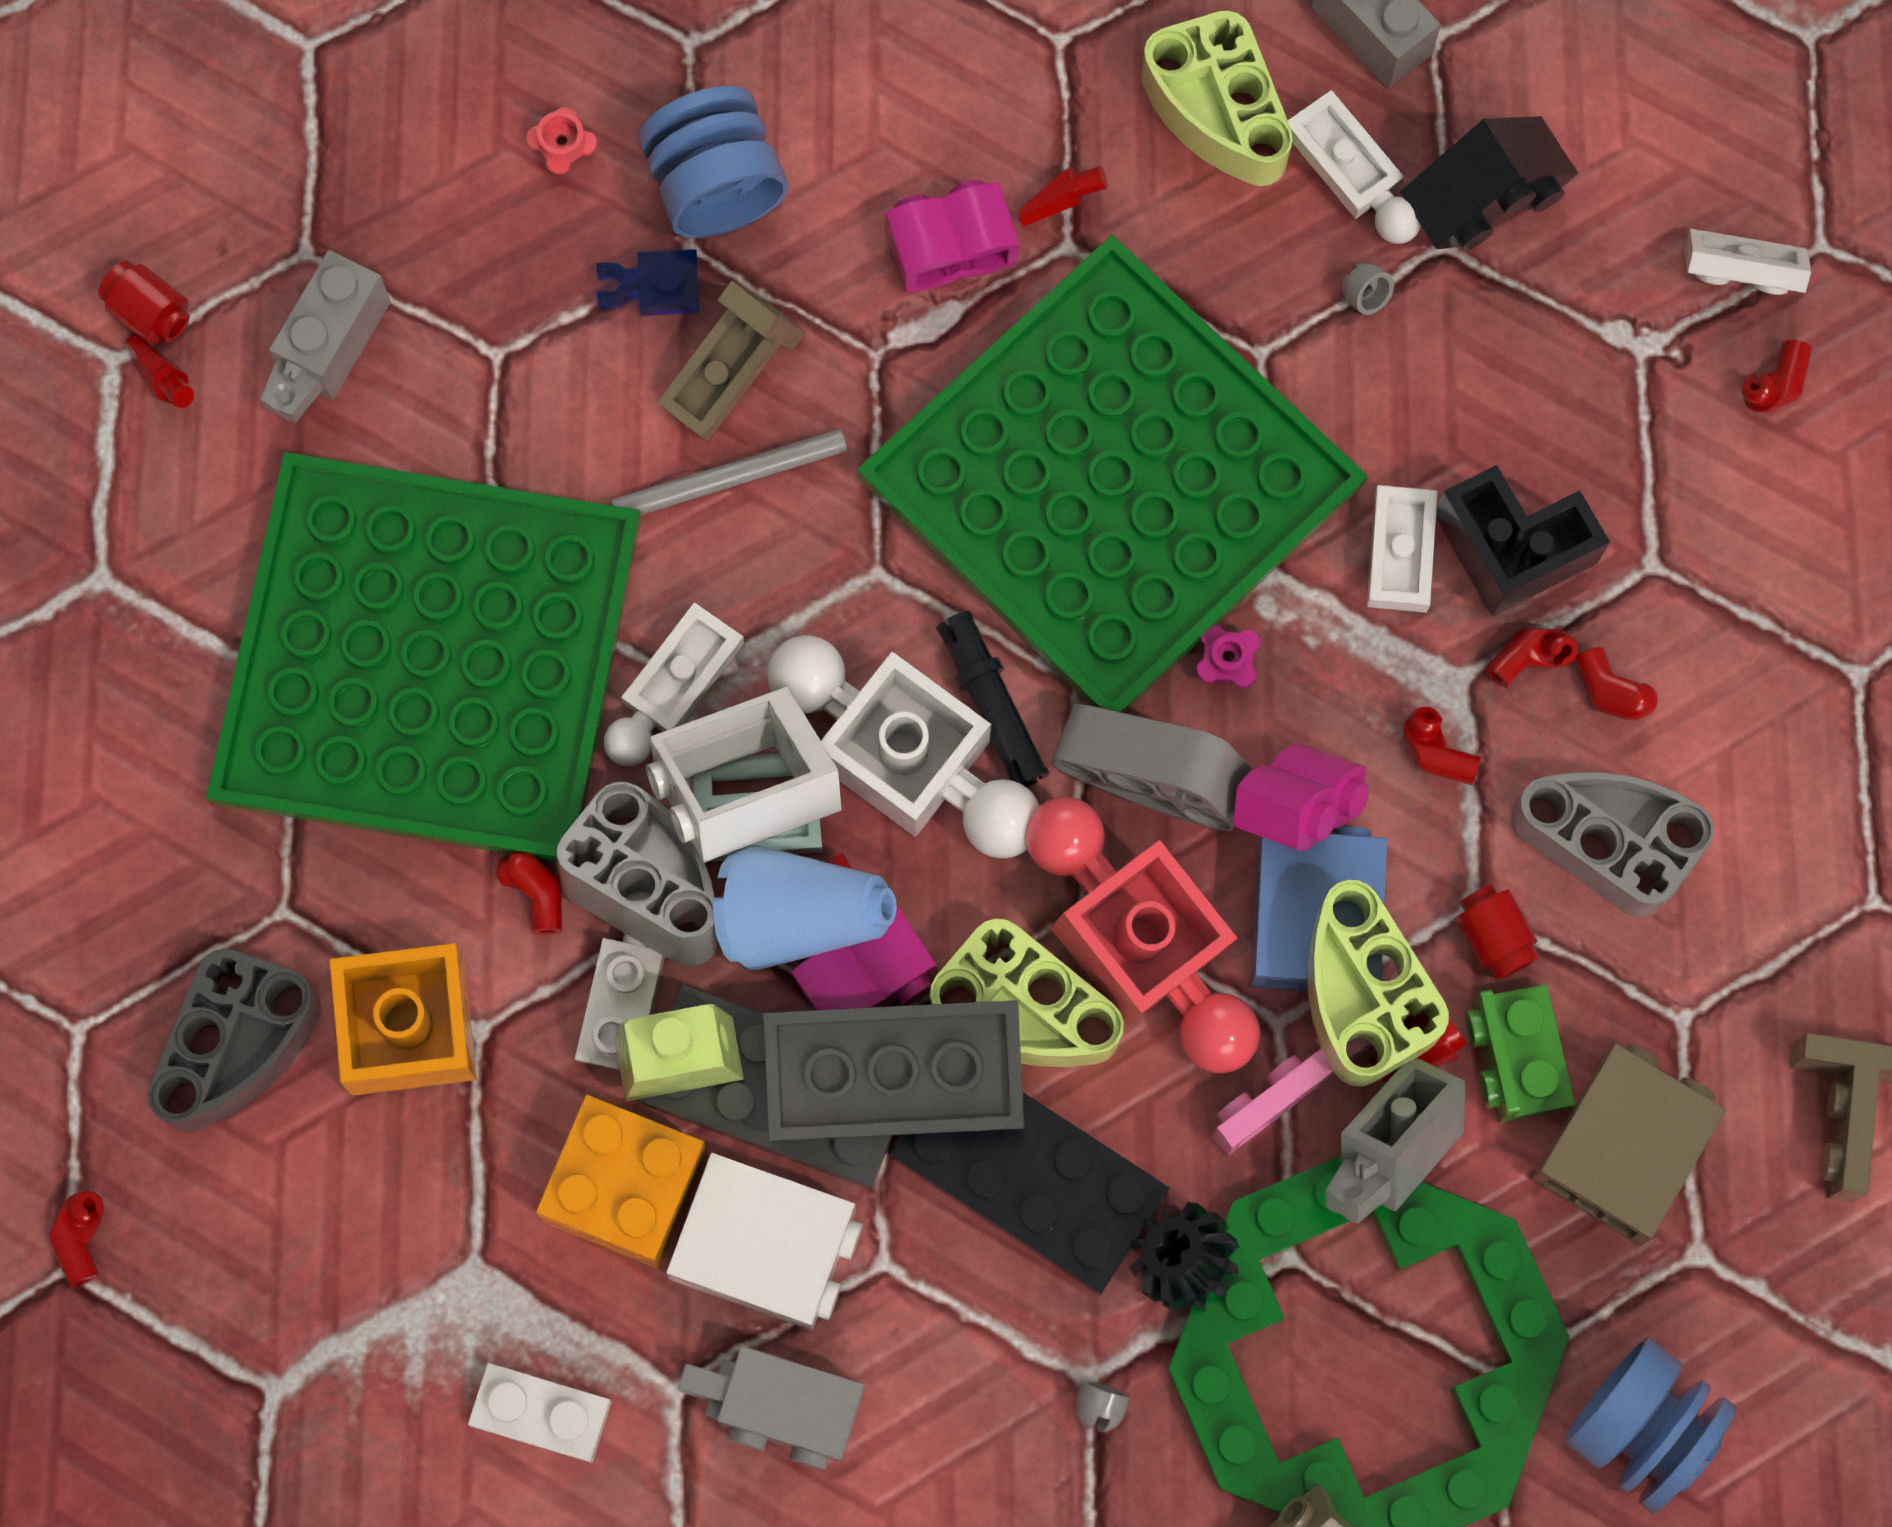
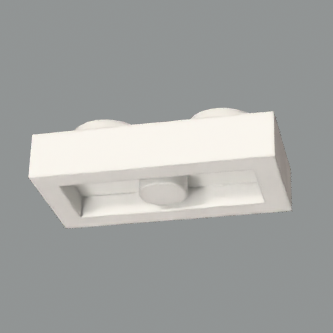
M1696 229L1689 230L1684 250L1687 273L1695 274L1698 279L1716 285L1728 284L1730 280L1750 283L1763 292L1775 295L1786 294L1789 290L1806 293L1811 275L1807 248Z
M1377 485L1374 493L1367 607L1427 613L1431 599L1438 491Z
M488 1363L468 1425L479 1430L593 1463L612 1401Z

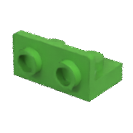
M1547 984L1493 994L1492 990L1479 992L1471 1001L1472 1010L1465 1012V1023L1472 1047L1481 1046L1486 1071L1479 1073L1481 1094L1487 1109L1495 1107L1498 1123L1570 1110L1576 1106Z

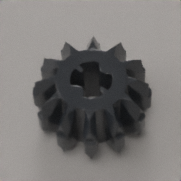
M1189 1201L1183 1210H1180L1174 1204L1168 1205L1164 1203L1162 1221L1160 1222L1152 1218H1143L1145 1228L1149 1233L1145 1239L1130 1241L1133 1250L1140 1254L1141 1257L1129 1267L1133 1275L1143 1281L1140 1288L1145 1296L1154 1302L1162 1301L1163 1306L1173 1312L1180 1313L1187 1304L1195 1310L1206 1311L1207 1294L1210 1292L1218 1297L1227 1296L1225 1287L1220 1282L1224 1276L1240 1273L1237 1264L1229 1259L1231 1255L1240 1249L1237 1239L1227 1233L1229 1227L1224 1218L1216 1212L1207 1213V1210L1200 1204Z

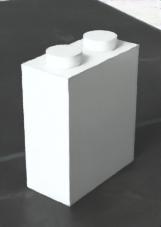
M711 1153L666 1273L673 1282L813 1331L818 1317L829 1320L832 1315L842 1285L832 1281L833 1274L840 1257L851 1260L863 1224L853 1220L856 1213L855 1203Z

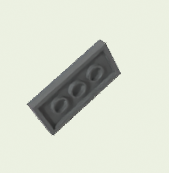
M682 984L672 1011L714 1004L733 1017L744 1080L638 1099V1104L863 1188L873 1190L893 1135L769 1141L763 1013Z
M1018 1000L763 1013L769 1141L1025 1128Z

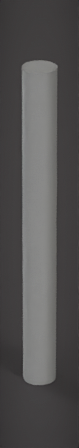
M836 429L611 499L613 506L640 510L641 515L847 452V447L841 429Z

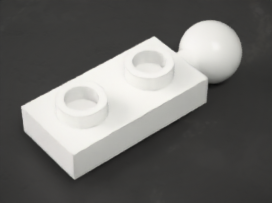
M1332 90L1288 120L1294 146L1355 219L1373 208L1376 211L1375 227L1377 232L1384 240L1393 244L1409 242L1418 234L1421 225L1415 217L1412 206L1403 197H1394L1392 194L1402 187L1404 176Z
M694 602L621 697L623 704L634 711L635 714L632 718L616 720L608 727L604 735V749L608 757L621 766L629 767L642 763L652 750L650 741L652 730L656 727L664 732L683 725L744 645V637Z
M637 891L627 895L625 899L642 901L652 894L645 891ZM625 933L623 942L606 938L602 940L575 1055L577 1062L620 1071L615 1037L623 1021L630 1018L652 1015L665 959L663 955Z

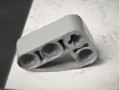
M1082 704L1072 707L1051 762L1056 769L1066 775L1117 798L1169 817L1221 831L1233 830L1237 786L1252 771V768L1229 743L1210 733Z
M1601 772L1567 773L1534 780L1524 789L1516 801L1511 816L1514 830L1522 840L1618 909L1633 917H1647L1655 914L1675 894L1709 847L1714 836V825L1710 815L1701 806L1683 795L1650 781L1627 775ZM1537 799L1549 802L1557 812V821L1543 823L1537 820L1530 811V801ZM1679 824L1685 827L1691 833L1693 847L1681 848L1674 845L1667 835V825ZM1588 835L1601 839L1607 847L1608 858L1596 860L1587 856L1580 845V838ZM1642 874H1646L1654 880L1650 887L1651 891L1648 894L1640 892L1637 888Z
M614 782L606 785L594 796L561 838L557 846V863L560 884L564 895L576 905L677 964L698 966L706 963L714 956L718 948V940L712 912L713 898L715 897L705 863H703L692 841L681 842L673 826L670 811L656 798L637 785L628 782ZM620 817L634 819L631 823L625 825L610 823ZM637 891H645L652 894L642 901L625 899L627 895ZM687 922H695L702 925L699 930L694 932H683L677 929L678 926Z

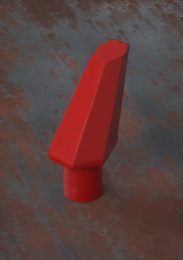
M1073 166L1064 170L1019 209V220L1022 226H1027L1071 207L1078 206L1084 195L1107 189V178L1103 168L1098 166L1076 173Z
M137 334L129 337L126 340L128 349L154 396L159 400L173 404L177 408L189 406L194 399V392L188 386V375Z

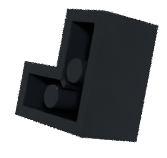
M1542 116L1482 119L1400 191V194L1412 206L1416 219L1436 249L1462 247L1466 251L1487 240L1494 231L1491 225L1504 214L1510 215L1519 210L1533 209L1537 213L1554 205L1565 194L1562 187L1574 178L1578 172Z
M1497 465L1444 490L1436 507V520L1491 616L1596 565L1610 543L1580 490L1526 516Z

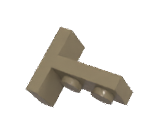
M733 281L730 282L718 298V301L728 309L657 401L701 438L708 441L779 347L783 346L793 350L806 333L805 330L762 296Z
M1806 1033L1792 1044L1790 1068L1839 1076V1081L1831 1083L1827 1098L1828 1118L1835 1119L1833 1143H1826L1823 1150L1821 1178L1822 1180L1829 1181L1828 1199L1854 1202L1867 1195L1869 1191L1879 1082L1892 1084V1046Z

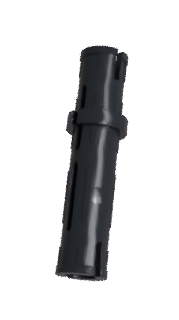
M964 611L947 618L950 625H947L946 622H941L936 627L959 674L955 677V680L960 690L965 689L968 691L979 715L991 723L990 739L1010 780L1018 782L1026 788L1038 783L1037 777L1040 780L1045 779L1050 772L1045 767L1000 675L1004 667L999 657L994 658L991 656L973 619L972 612Z

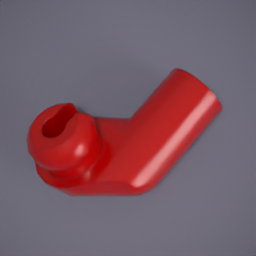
M1800 340L1784 341L1776 371L1763 374L1759 378L1754 373L1744 380L1742 395L1746 406L1755 412L1770 413L1798 400L1803 392L1812 347Z
M1523 628L1486 665L1485 671L1494 682L1504 688H1508L1526 667L1557 668L1568 666L1577 657L1578 644L1575 638L1563 630L1555 628Z
M1603 647L1589 649L1578 654L1575 658L1590 700L1598 711L1625 720H1639L1644 716L1650 715L1656 709L1658 698L1654 688L1646 683H1639L1615 676Z
M1423 706L1413 710L1409 719L1404 723L1403 738L1416 765L1426 773L1472 786L1477 775L1481 757L1448 746L1440 726L1443 719L1435 709Z
M514 851L511 855L501 858L496 869L499 882L505 887L518 888L531 898L532 933L553 935L563 932L562 891L559 876L537 856L530 853Z
M89 1190L74 1193L66 1199L49 1232L50 1244L70 1289L83 1286L99 1277L88 1246L102 1220L105 1207L101 1197Z

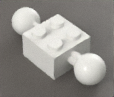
M810 635L793 637L782 643L775 650L770 658L767 669V681L771 692L788 686L804 714L825 710L837 719L821 742L838 769L839 781L915 838L944 800H947L963 812V826L966 836L971 844L983 854L994 858H1011L1027 850L1025 842L1027 826L1033 812L1040 806L1034 794L1018 782L1000 779L984 783L968 771L990 742L991 723L894 652L890 653L863 689L859 691L845 681V666L839 652L833 645L822 638Z

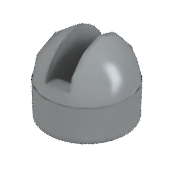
M1368 262L1358 263L1353 266L1354 270L1350 275L1344 274L1341 283L1342 294L1348 304L1360 313L1372 315L1380 311L1390 300L1394 290V280L1390 274L1377 265Z
M1082 1380L1076 1397L1078 1420L1087 1429H1091L1097 1421L1098 1431L1108 1432L1117 1427L1125 1416L1130 1395L1103 1384Z

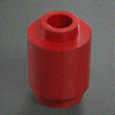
M123 260L111 268L99 286L98 297L105 302L106 311L151 346L158 345L164 341L166 343L173 342L183 333L189 323L190 316L187 314L188 299L143 264L134 265L128 260Z
M1491 884L1460 901L1464 912L1454 919L1482 970L1489 969L1495 981L1502 980L1540 959L1533 946L1538 940L1509 889L1497 893Z

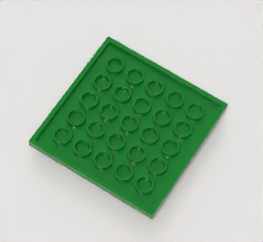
M1114 235L1108 237L857 468V478L1085 701L1093 707L1125 713L1200 642L1201 637L1214 625H1218L1366 483L1368 477Z
M284 452L206 794L207 801L210 804L506 854H511L514 851L533 854L542 860L557 862V846L561 838L584 810L642 519L640 510Z

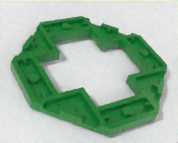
M1341 1156L1233 1201L1225 1220L1229 1227L1227 1233L1235 1237L1240 1246V1249L1229 1257L1230 1260L1237 1264L1240 1273L1224 1276L1220 1282L1224 1285L1227 1296L1218 1297L1212 1292L1207 1294L1206 1311L1195 1310L1191 1307L1181 1337L1167 1369L1218 1490L1260 1505L1280 1515L1288 1502L1296 1497L1303 1496L1313 1486L1319 1484L1329 1493L1335 1511L1354 1527H1464L1508 1508L1570 1338L1516 1219L1423 1182L1416 1187L1396 1212L1380 1205L1370 1213L1397 1272L1455 1247L1508 1364L1451 1389L1477 1449L1364 1498L1338 1438L1279 1463L1228 1347L1230 1343L1282 1322L1285 1319L1260 1261L1352 1222L1347 1220L1342 1214L1334 1213L1326 1208V1189L1341 1166Z

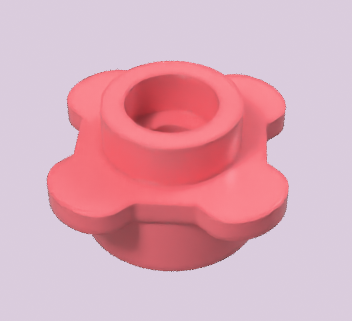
M566 107L547 114L541 119L538 126L532 127L527 133L528 146L532 150H538L547 160V169L557 175L567 173L572 162L582 155H592L597 148L595 135L592 132L584 131L576 112ZM559 137L567 139V143L564 145H559L556 141Z

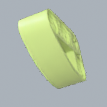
M1219 11L1172 25L1153 33L1147 40L1144 49L1141 81L1153 108L1167 128L1182 144L1202 160L1228 175L1256 186H1267L1277 182L1286 170L1293 141L1292 131L1247 20L1235 12ZM1162 59H1171L1179 63L1181 68L1169 71L1159 67L1156 62ZM1246 93L1254 97L1256 102L1248 105L1239 104L1231 98V95ZM1255 144H1266L1274 148L1277 153L1273 156L1264 157L1253 152L1250 147Z
M1345 880L1332 887L1319 909L1310 941L1307 968L1308 998L1313 1024L1321 1048L1334 1073L1341 1081L1351 1086L1364 1087L1375 1083L1434 1046L1446 1030L1449 1023V1011L1442 996L1377 893L1368 884L1359 880ZM1341 901H1350L1357 904L1363 912L1364 923L1357 927H1346L1340 924L1334 916L1333 905ZM1375 954H1383L1390 957L1396 964L1398 977L1391 981H1380L1374 978L1367 968V958ZM1409 1012L1414 1017L1423 1013L1428 1017L1429 1022L1423 1031L1419 1027L1408 1030L1404 1026L1403 1021ZM1355 1039H1363L1370 1042L1378 1054L1377 1065L1370 1068H1362L1353 1064L1347 1055L1346 1044Z
M995 918L985 921L977 927L936 975L931 984L930 1005L942 1004L940 1000L942 993L953 986H963L970 990L974 995L975 1002L1018 1000L1021 1064L1041 1067H1074L1098 1064L1107 1061L1115 1054L1123 1035L1124 1022L1121 1012L1111 1001L1020 927L1006 919ZM1000 941L1009 945V961L1007 963L1000 957L995 964L986 960V944L988 942H991L995 948ZM1042 978L1051 979L1061 987L1063 996L1055 1004L1041 1005L1030 996L1028 991L1030 984ZM1090 1017L1099 1018L1109 1026L1111 1037L1103 1044H1088L1078 1035L1077 1025L1082 1020Z

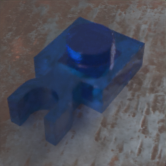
M697 249L637 252L638 268L627 269L618 263H596L598 280L615 279L620 283L619 287L614 291L597 292L599 308L620 307L629 300L639 299L641 316L700 313Z

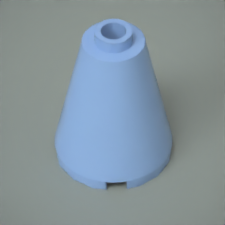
M750 845L729 853L722 863L717 878H727L724 898H713L712 911L716 937L724 956L730 962H740L743 965L741 969L761 970L881 938L895 919L897 904L893 891L888 888L887 883L881 876L759 845Z

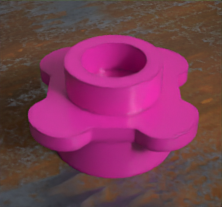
M1214 625L1200 639L1204 646L1202 661L1196 667L1197 676L1206 684L1235 685L1241 689L1251 686L1256 679V671L1252 664L1254 653L1260 648L1258 635L1248 629L1240 633L1226 632L1220 626ZM1225 652H1231L1234 655V659L1227 662L1223 659L1222 655Z

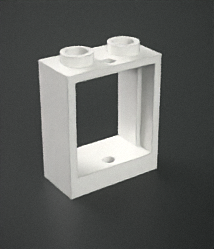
M788 686L650 736L653 763L646 765V773L651 788L658 800L664 798L669 800L672 806L670 808L671 820L682 843L692 841L703 863L842 811L838 769ZM773 746L777 748L794 779L703 812L685 779Z

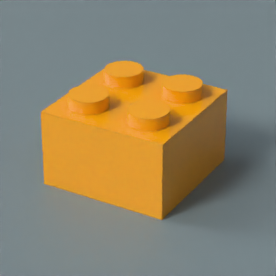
M456 943L330 959L340 1083L351 1096L477 1080L465 958Z
M586 1094L536 1214L545 1224L660 1269L708 1154L705 1143L702 1140Z

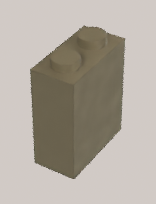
M1616 1043L1603 1056L1577 1100L1576 1106L1573 1107L1531 1180L1640 1247L1653 1238L1726 1109L1713 1102L1715 1099L1714 1093L1704 1085L1685 1077L1679 1082L1658 1069L1661 1063L1651 1053L1635 1045L1628 1044L1626 1048H1623Z

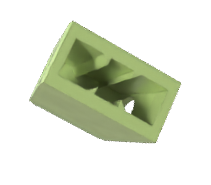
M714 1004L630 1018L622 1022L615 1037L626 1102L744 1080L733 1017Z

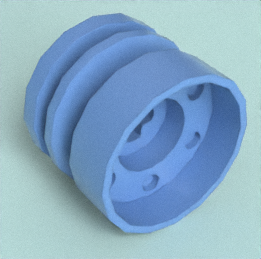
M725 85L702 89L682 96L657 110L643 123L637 134L643 156L648 159L652 178L662 183L659 187L660 199L673 232L684 238L712 237L745 227L768 214L782 202L788 193V181L774 147L765 142L767 137L766 126L763 119L758 117V107L753 94L743 87Z
M1648 1336L1629 1352L1596 1391L1565 1436L1564 1443L1596 1469L1604 1467L1623 1452L1630 1459L1622 1471L1618 1487L1624 1492H1629L1650 1474L1652 1477L1640 1495L1639 1504L1652 1514L1659 1511L1680 1491L1683 1492L1689 1488L1706 1469L1719 1451L1724 1434L1736 1414L1737 1407L1725 1397H1721L1699 1415L1698 1411L1710 1393L1711 1386L1704 1380H1701L1689 1387L1681 1396L1677 1397L1670 1390L1679 1376L1682 1363Z

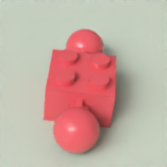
M1057 797L1041 804L1033 812L1026 830L1025 842L1030 857L1041 869L1050 874L1073 876L1087 894L1066 910L1050 929L1101 994L1121 1012L1126 1026L1130 1025L1167 996L1183 1016L1180 1025V1040L1185 1054L1192 1063L1205 1071L1217 1074L1230 1073L1246 1065L1257 1051L1260 1041V1026L1254 1011L1246 1002L1236 996L1225 993L1212 994L1197 975L1199 970L1214 960L1238 939L1160 840L1116 872L1101 853L1105 841L1104 827L1099 815L1089 804L1073 797Z

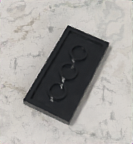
M1024 1092L1025 1128L902 1134L890 1152L889 1158L1099 1296H1101L1132 1248L1130 1241L1137 1240L1144 1229L1143 1218H1151L1170 1188Z

